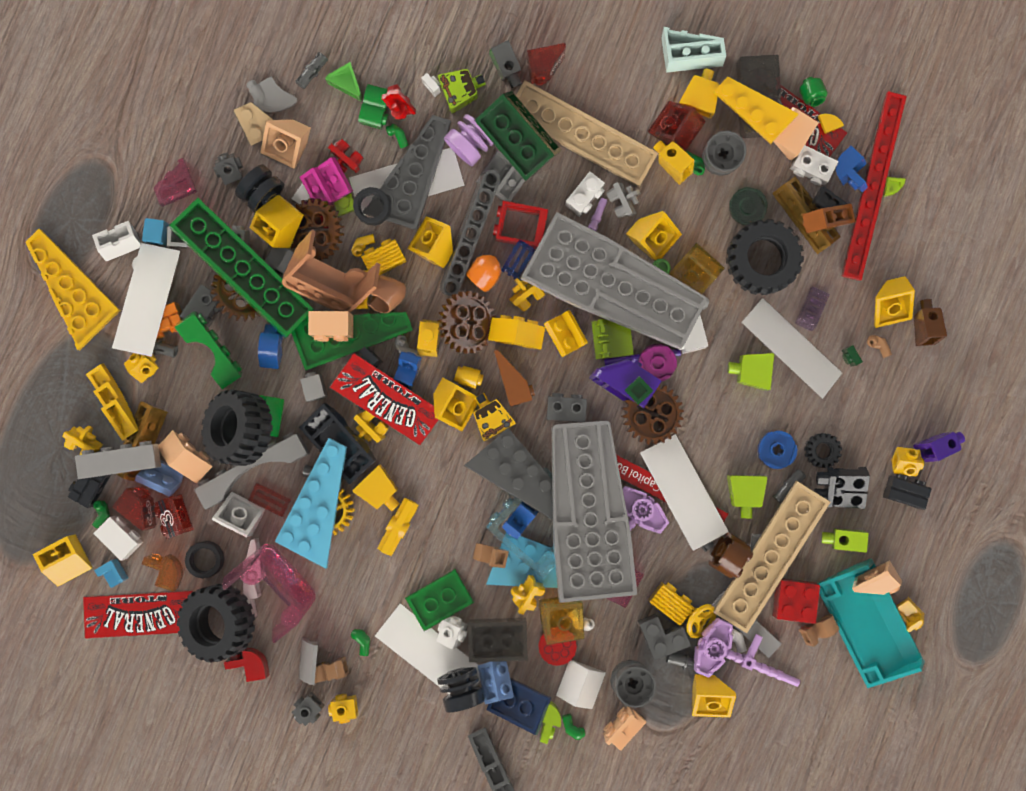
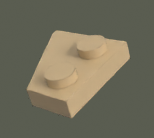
M252 102L235 109L234 112L251 146L263 141L266 122L273 119Z

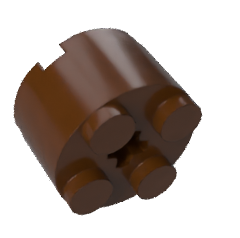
M728 532L726 533L727 537H721L710 554L713 559L712 561L709 560V566L729 578H739L745 563L752 559L753 552L749 544Z

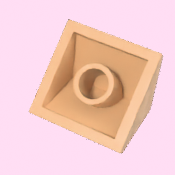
M794 107L791 110L799 115L773 141L791 161L799 155L819 123Z

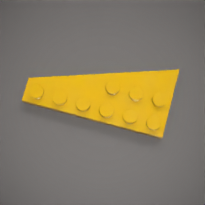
M38 229L25 243L41 271L43 280L46 281L52 299L68 327L69 334L73 337L77 350H81L121 310L43 230Z

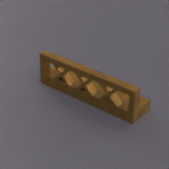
M796 176L772 193L817 254L841 237L835 228L806 233L802 214L818 210L819 208L812 204L813 199Z
M140 401L134 416L139 430L125 439L123 445L132 444V447L140 446L139 442L151 441L152 444H155L168 412ZM141 470L118 473L116 475L122 479L136 482V475Z

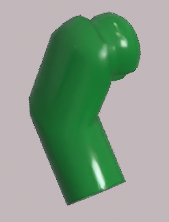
M392 123L386 127L389 136L395 134L400 149L409 146L404 131L398 125Z
M100 500L96 501L93 505V508L98 513V517L92 524L96 529L110 517L108 504Z

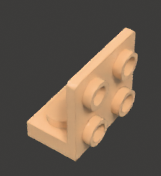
M628 706L620 709L613 723L610 721L605 726V732L603 733L605 742L608 745L613 743L620 751L646 724V720L632 707Z

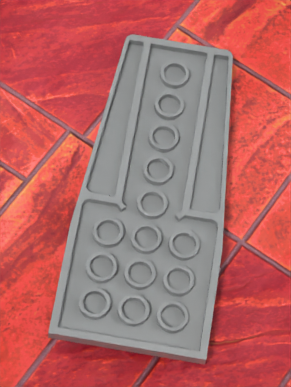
M556 212L521 277V280L577 308L678 349H682L707 301L704 295L608 237Z
M596 421L554 425L551 429L553 546L559 603L637 595L632 538L610 422Z

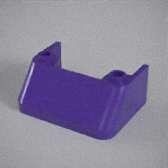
M634 358L631 361L626 359L599 367L589 377L596 384L622 401L630 399L634 401L624 390L640 376L653 390L639 404L643 408L662 382L641 368L643 364Z

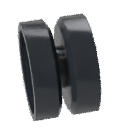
M261 164L248 172L240 181L235 190V195L243 202L248 201L247 206L256 213L259 208L275 196L280 195L285 184L277 176L272 177V172L264 164Z

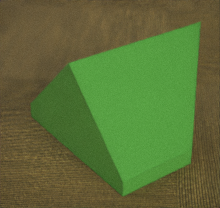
M351 62L326 76L325 80L330 86L362 101L363 97Z

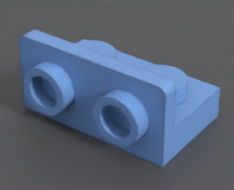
M161 460V467L141 470L136 475L135 481L170 497L181 486L184 475Z
M506 659L478 665L485 704L514 697Z

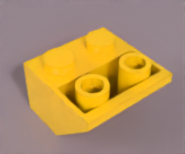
M277 195L256 211L249 228L273 248H290L304 215L282 196Z
M76 534L66 536L32 554L41 572L57 586L93 568Z

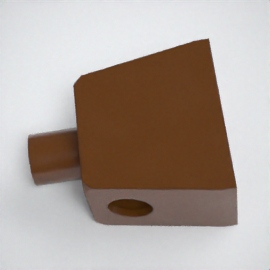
M924 299L920 301L921 310L914 315L916 346L936 345L947 337L942 309L940 307L933 308L932 299Z

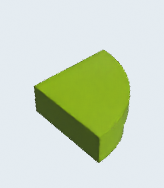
M887 176L883 197L897 193L904 186L906 179Z

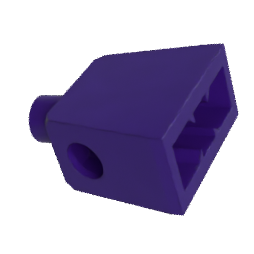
M961 432L941 433L916 443L913 447L920 450L924 462L940 461L962 449L960 444L965 442V437Z

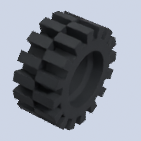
M820 433L811 436L810 440L806 441L805 444L807 446L804 447V451H806L805 457L808 458L807 461L812 463L813 466L827 468L839 462L838 458L842 456L840 454L842 447L839 446L841 443L836 440L835 436ZM821 443L827 444L830 448V453L825 458L819 457L816 453V448Z

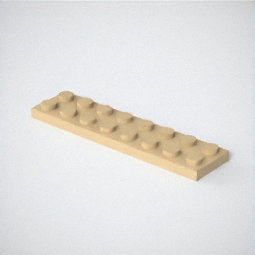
M524 80L516 96L556 143L633 185L641 186L658 152Z
M795 481L751 550L753 552L752 559L745 563L741 576L739 578L734 577L713 612L745 633H748L831 502L798 481Z

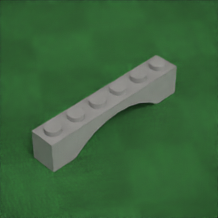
M291 432L283 436V441L278 444L276 441L267 445V450L262 453L263 456L251 465H232L233 468L228 471L223 469L215 474L216 478L212 480L207 478L199 482V487L194 489L204 509H210L225 501L236 481L253 467L267 462L294 463L310 454L300 434H293Z

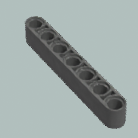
M495 170L486 171L479 178L454 245L453 253L440 283V291L444 295L452 296V294H457L461 288L500 183V175ZM488 174L493 176V184L487 183L486 176ZM481 192L487 195L485 203L479 198ZM475 210L479 211L481 215L478 221L473 218ZM468 228L474 231V236L471 239L466 236ZM461 246L467 249V254L464 257L459 254ZM455 264H458L461 269L457 275L452 271V267ZM448 282H452L454 285V289L450 293L445 288Z

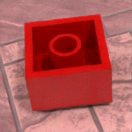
M782 578L775 589L772 616L780 620L816 624L820 585L815 582Z

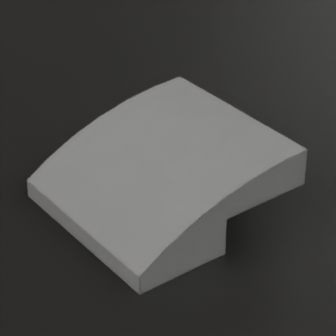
M496 151L482 173L489 170L497 171L500 175V183L495 196L502 201L511 202L525 180L500 151ZM490 174L486 176L487 183L493 184L494 178Z
M302 637L299 678L307 684L315 685L318 642Z

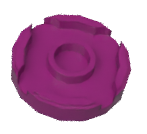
M652 344L646 347L638 359L643 364L641 368L661 381L669 379L677 367V358L673 350L663 344Z

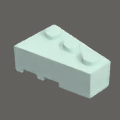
M668 27L663 28L661 39L666 73L723 67L726 59L724 38L705 34L687 33L688 31L684 30L681 32L669 30L670 28Z

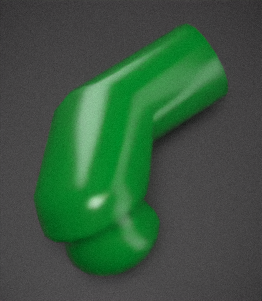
M686 150L685 152L694 159V174L698 176L703 175L705 172L703 159Z
M354 629L351 632V638L360 644L359 655L369 656L370 637L363 630Z
M571 714L562 716L565 732L575 740H581L585 737V729L577 728L573 725Z

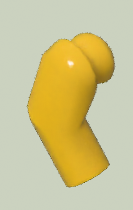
M370 234L357 238L351 249L352 254L355 257H360L366 245L376 243L374 235Z

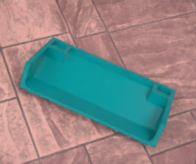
M872 558L848 567L817 583L820 585L819 594L829 613L834 616L840 628L839 633L867 688L921 672L925 663L910 632L906 630V624L889 592L882 595L853 591L852 587L855 577L876 567Z

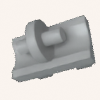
M617 182L613 184L614 188L610 189L606 194L611 202L620 199L622 205L614 208L617 217L621 218L637 214L633 204L639 203L637 196L641 194L640 190L633 191L630 185L626 187L629 193L627 194L623 183Z

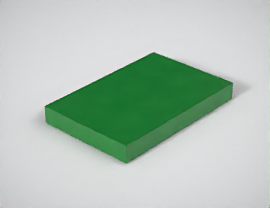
M456 569L405 597L423 631L430 629L442 620L449 618L474 603Z

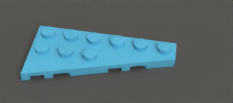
M328 438L275 540L276 543L325 569L328 568L331 539L334 531L341 477L347 450L346 446L331 438Z
M505 533L500 549L509 551L505 568L492 567L486 585L520 586V584H524L528 575H532L536 582L542 583L544 587L558 588L554 548L521 535L518 539H515Z

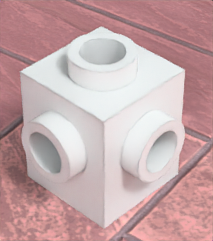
M456 616L442 620L438 626L439 634L436 642L452 650L455 649L466 638L467 631L465 630L468 624L462 622V619Z

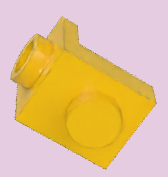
M909 597L896 605L907 625L906 630L908 632L914 629L918 630L923 626L925 614Z

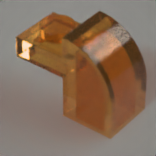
M158 554L145 556L142 565L159 570L155 586L172 592L178 590L183 576V568L180 561L171 554L166 555L164 560Z

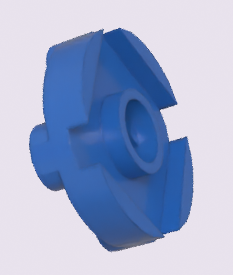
M772 431L766 433L760 439L758 457L766 466L773 469H782L792 464L796 459L797 445H795V441L790 434L784 431ZM779 444L782 453L775 455L773 447Z

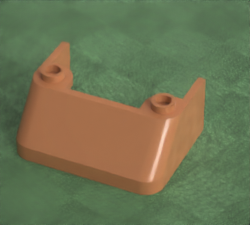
M311 230L297 245L283 275L282 284L284 287L334 311H348L351 313L377 288L380 264L376 263L368 272L359 268L350 269L347 273L341 272L314 258L316 248L313 246L316 231Z

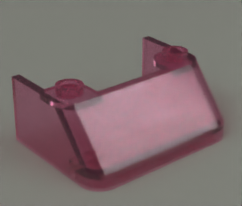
M265 544L228 573L224 577L222 588L226 590L239 578L248 585H255L263 579L286 603L288 607L281 613V623L272 630L273 643H276L301 621L316 599L315 590L279 550L271 544Z

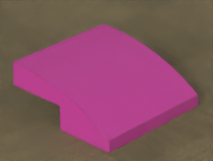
M335 157L329 158L318 167H313L300 176L310 198L328 201V205L335 203L353 191Z

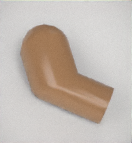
M876 335L868 337V346L879 349L883 358L892 355L885 338Z

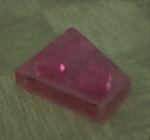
M183 158L177 161L179 164L172 171L169 170L163 180L159 181L153 188L162 207L197 192Z

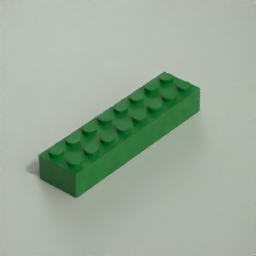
M199 198L193 201L169 225L170 229L285 339L309 316V311L314 310L298 293L284 287L282 278Z

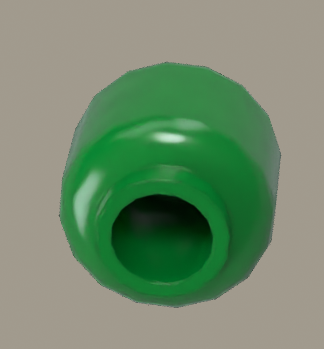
M808 77L799 88V93L804 103L812 107L821 105L828 95L823 80L820 78Z

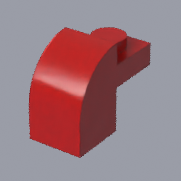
M246 648L242 651V656L239 653L224 662L225 670L244 667L246 682L266 679L270 675L265 655L255 648Z

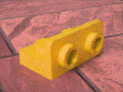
M570 310L544 323L562 357L588 343Z

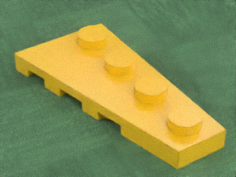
M727 77L714 91V94L770 144L799 115L730 77Z

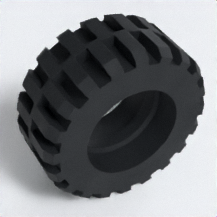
M762 219L757 220L741 229L731 240V244L727 249L728 257L726 258V264H729V275H733L735 284L739 283L741 289L744 291L749 290L751 294L768 295L774 294L794 282L797 274L802 269L800 265L804 262V256H801V252L804 250L803 245L799 246L798 244L800 240L798 235L794 236L792 234L793 229L790 227L785 228L784 223L780 221L774 223L773 219H767L766 221ZM756 241H769L779 250L781 265L775 273L762 275L750 266L748 250Z
M231 389L217 394L208 404L209 407L205 410V417L202 419L201 425H203V430H201V435L203 436L202 443L206 447L205 451L214 461L221 464L251 465L263 456L262 453L267 450V444L271 441L272 436L270 434L273 431V425H271L273 419L269 413L271 410L266 401L255 393Z
M215 584L197 589L190 593L187 599H184L181 606L183 608L179 609L178 616L180 617L177 620V626H179L180 630L178 635L182 637L183 641L181 643L183 646L188 648L187 651L191 655H196L197 659L210 663L219 662L239 654L251 642L253 638L251 633L255 631V625L253 624L255 614H252L251 609L253 607L251 603L248 604V598L244 594L241 595L239 589L236 587L232 588L228 584ZM211 607L217 609L223 617L225 630L222 639L218 638L210 629L208 614Z

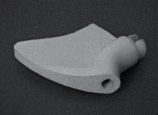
M272 76L259 84L255 80L247 83V88L254 99V104L264 113L281 112L298 102L296 97L282 90L275 83Z

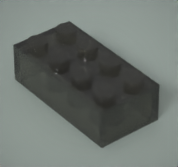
M779 55L740 57L736 63L737 82L782 105ZM739 116L740 136L742 138L762 137Z

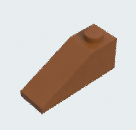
M852 204L827 207L802 214L806 233L856 222Z
M498 350L494 351L510 407L532 401V396H535L532 385H528L522 375Z

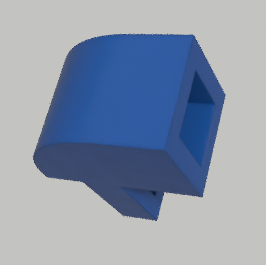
M850 146L838 158L836 173L842 185L848 182L854 190L859 189L863 193L868 186L866 181L857 172L866 165V161L856 149Z
M265 324L263 333H260L258 345L259 366L261 368L279 369L283 356L281 346L283 336L271 324Z
M401 352L394 380L412 391L422 358L412 352Z
M522 501L503 524L502 528L508 535L518 539L539 511H536Z

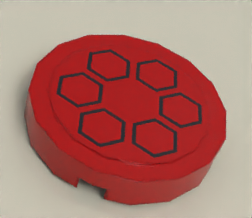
M560 626L550 627L545 630L538 643L539 653L543 660L555 666L570 662L575 656L577 649L576 639L573 634Z

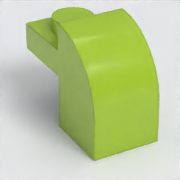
M550 701L543 719L544 724L539 737L540 742L545 744L554 736L555 728L553 726L561 727L560 711L552 701Z

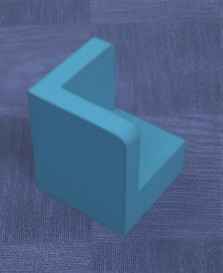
M146 218L142 241L147 244L166 246L167 226H169V223L164 220Z
M113 559L94 570L98 577L104 575L111 588L128 579L118 559Z

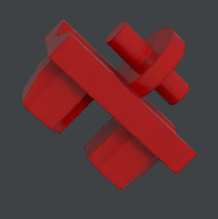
M397 84L387 88V93L382 95V100L390 108L391 115L395 119L401 120L405 119L409 114H416V109L410 103V99L403 95L401 88Z
M343 139L339 140L335 145L331 143L328 149L338 158L337 161L343 173L348 170L343 166L345 164L357 174L360 170L359 165L364 159L363 156L355 150L350 157H347L345 152L350 146Z

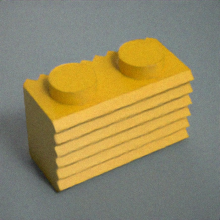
M387 239L381 243V247L374 249V247L364 251L365 255L361 256L368 271L376 263L380 264L379 275L407 262L395 239Z
M661 582L648 601L681 626L694 609L691 605L692 600L684 594L679 596L676 593L677 588L669 582L666 585Z

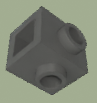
M223 153L217 157L218 159L215 161L213 169L217 177L222 178L224 185L243 178L241 170L243 165L239 157L235 158L234 153Z
M310 692L305 698L301 696L294 703L296 708L292 711V714L299 724L303 723L306 726L309 722L313 724L321 716L319 712L325 705Z

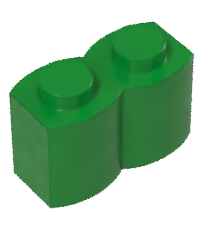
M367 84L359 114V124L381 130L383 125L387 124L389 115L386 114L388 106L382 100V95L387 93V89Z

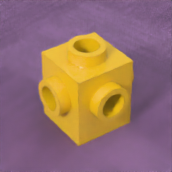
M133 353L124 363L128 373L140 383L154 375L159 368L155 362L157 359L153 354L150 357Z
M897 447L891 459L894 474L917 477L920 469L922 470L924 467V458L921 457V452L918 449Z
M338 694L332 699L331 704L328 705L329 716H332L333 722L339 721V724L348 723L350 719H356L359 715L356 695Z

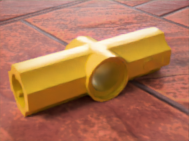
M404 497L396 514L392 516L386 527L387 531L378 545V550L386 555H393L401 538L403 539L419 504Z

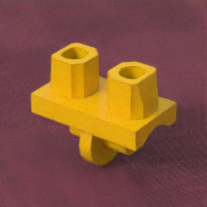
M516 278L514 281L517 285L512 288V291L516 294L509 298V300L522 311H526L531 306L526 299L532 294L536 300H539L545 296L543 290Z
M366 410L357 414L353 419L359 424L355 429L360 433L358 436L361 439L364 437L370 442L373 438L379 443L386 437L385 434L390 428L386 423L381 421L375 426L371 422L375 416Z
M74 426L71 430L65 431L62 436L66 439L64 446L69 450H74L78 446L82 449L81 451L94 449L95 453L102 448L103 444L95 439L96 436L92 434L93 427L87 426L85 429L80 426L78 428Z
M528 575L524 584H520L519 587L513 586L510 591L513 595L512 600L519 609L518 613L524 615L526 610L534 611L537 606L534 596H543L545 592L543 584L536 582L532 575Z

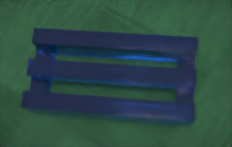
M520 239L502 267V272L506 271L508 276L512 275L514 277V280L516 278L519 279L536 250ZM520 246H522V251L520 252L513 266L509 268L508 266L510 265ZM526 250L530 251L518 272H515L514 270Z

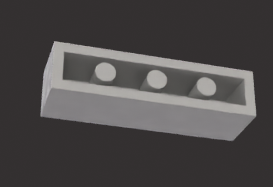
M151 441L139 442L140 446L132 447V444L120 445V449L113 450V447L101 448V452L94 453V449L81 451L82 455L75 456L78 479L161 467L159 445L152 444Z

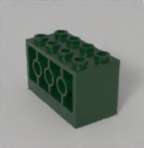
M513 91L503 93L474 120L525 181L537 173L562 150Z

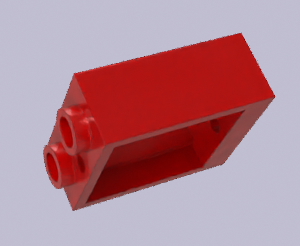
M503 201L502 206L499 205L496 217H500L499 224H495L493 230L496 241L537 249L544 235L548 209ZM507 210L539 216L534 242L502 236Z

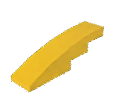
M104 363L98 365L86 375L96 389L93 392L103 405L101 408L102 412L123 441L139 429L111 373Z

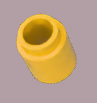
M463 365V367L458 366L454 381L476 389L477 385L481 386L484 375L481 374V370Z

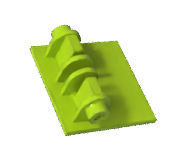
M605 319L591 322L596 359L634 355L631 329Z

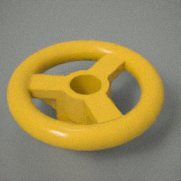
M702 605L694 608L689 614L686 631L691 638L702 637L701 633L716 619L717 614L713 612L715 610L713 605ZM710 618V620H709V622L707 623V625L703 628V626L705 625V623L707 622V620ZM693 624L696 627V633L692 631Z

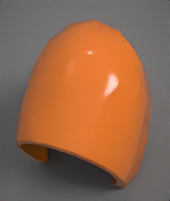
M482 255L476 258L466 272L467 277L484 292L492 289L502 274L498 259L492 255Z

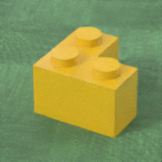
M500 315V318L492 317L488 340L530 349H542L545 327L538 325V321L527 320L525 322V318L514 316L513 319L506 315Z

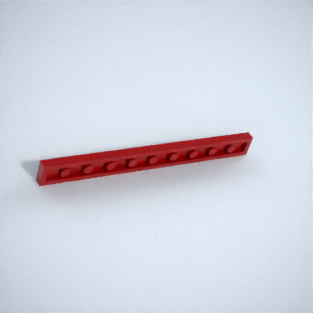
M890 91L886 93L865 177L868 188L861 193L855 218L856 222L853 226L842 277L858 281L862 280L907 98L906 95Z

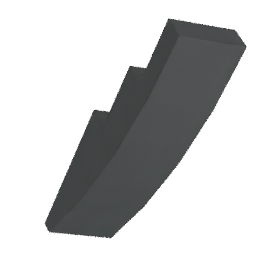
M486 728L468 735L491 790L515 791Z

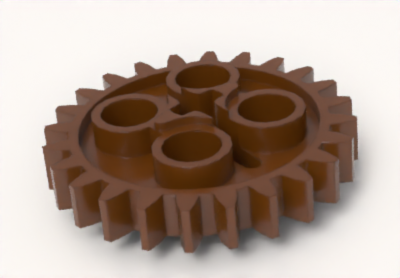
M308 198V201L302 200L301 204L295 205L296 209L304 216L293 239L291 249L296 248L308 235L309 232L301 233V229L328 226L329 230L315 232L313 246L316 248L314 258L319 261L321 259H328V256L334 255L333 250H339L336 244L343 243L339 239V236H344V233L340 232L344 225H339L343 218H337L339 211H333L334 205H328V201H322L318 198Z
M214 275L213 279L217 282H212L211 286L216 289H212L210 293L216 295L212 301L219 302L216 308H224L222 314L229 312V319L236 315V321L243 317L244 322L247 321L248 316L252 320L255 319V314L261 317L239 294L232 300H229L228 297L233 296L237 292L235 290L227 291L224 285L228 283L219 275ZM236 300H243L245 306L239 307L236 304Z
M471 291L458 292V294H452V298L446 299L448 304L441 305L444 311L439 312V314L443 317L438 319L437 322L442 323L438 330H443L444 333L440 337H446L447 339L444 343H451L450 349H456L457 353H476V350H483L482 346H488L486 340L489 337L491 320L496 315H491L494 309L488 308L489 301L483 302L484 296L478 297V293H472ZM457 328H459L460 330L459 336L457 334Z
M659 385L651 397V405L644 407L647 410H654L655 414L667 418V422L658 417H651V414L637 408L638 405L631 399L624 400L627 407H622V410L626 411V414L621 415V417L627 418V421L623 425L630 426L626 431H633L632 438L639 436L638 442H642L645 439V443L649 445L652 440L653 444L657 445L659 439L661 443H665L664 437L671 440L670 433L677 434L675 427H681L678 420H684V418L679 416V413L684 412V410L678 407L683 403L676 402L679 396H672L673 389L666 391L667 385H663L661 389ZM663 404L669 406L667 414H663L661 411ZM639 413H642L644 416V421L641 424L636 421V416ZM656 421L661 423V429L658 432L653 429Z

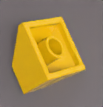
M664 211L638 219L626 233L631 241L654 261L662 259L682 235Z
M426 216L407 249L444 269L453 253L450 226Z
M906 276L887 280L876 295L875 328L913 318L915 290Z
M442 377L433 393L435 418L462 432L478 405L474 399L477 396Z
M695 674L692 686V716L731 717L736 692L715 675H711L708 678L701 674Z

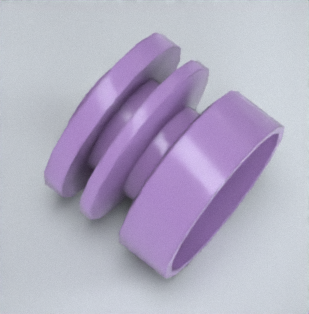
M466 114L463 117L465 123L462 121L457 123L462 132L451 129L444 137V140L464 162L473 167L481 158L477 149L479 148L487 152V145L493 146L494 143L474 121L475 119Z

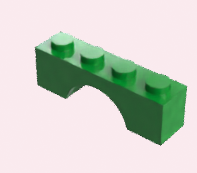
M194 311L178 322L174 328L186 343L199 342L212 350L215 356V365L210 375L220 388L224 389L241 377L242 367L236 360L233 361L231 359L229 349L219 343L217 333L213 329L209 330L206 326L207 321L201 313L198 315Z

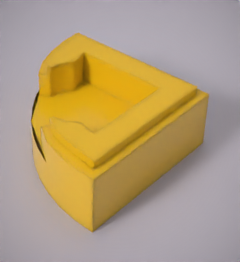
M821 114L818 116L825 134L844 126L843 122L835 115Z

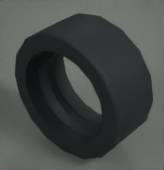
M368 187L362 189L354 199V212L361 222L367 225L375 226L382 224L390 215V200L378 188ZM370 195L379 197L384 205L381 214L374 218L365 216L361 210L363 199Z
M198 542L191 546L186 553V568L190 574L197 578L212 577L223 567L224 553L220 546L214 542ZM203 548L213 551L216 557L214 567L208 571L199 570L194 564L195 553Z

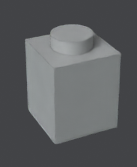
M316 372L305 374V378L300 379L306 402L328 397L322 375H316Z

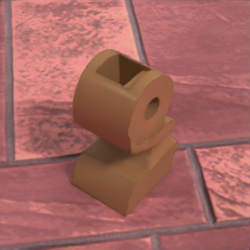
M476 543L473 559L489 563L491 567L505 568L509 551Z
M832 614L818 619L816 624L805 625L799 629L806 645L812 647L819 643L818 638L831 637L840 630Z
M340 657L331 664L329 662L316 664L315 683L346 677L349 674L346 657Z

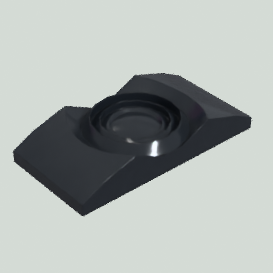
M323 403L299 427L320 452L323 450L328 438L347 447L342 477L349 485L376 461L367 443L349 428L344 417L327 403Z

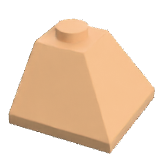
M268 120L265 125L260 153L295 169L308 143L311 127L295 120Z
M889 560L855 577L852 589L854 592L884 595L889 592L892 594L900 589L902 580Z

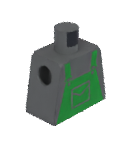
M509 40L491 48L489 55L501 80L507 79L511 88L521 85L522 83L518 76L521 67ZM509 65L512 70H506L504 66Z

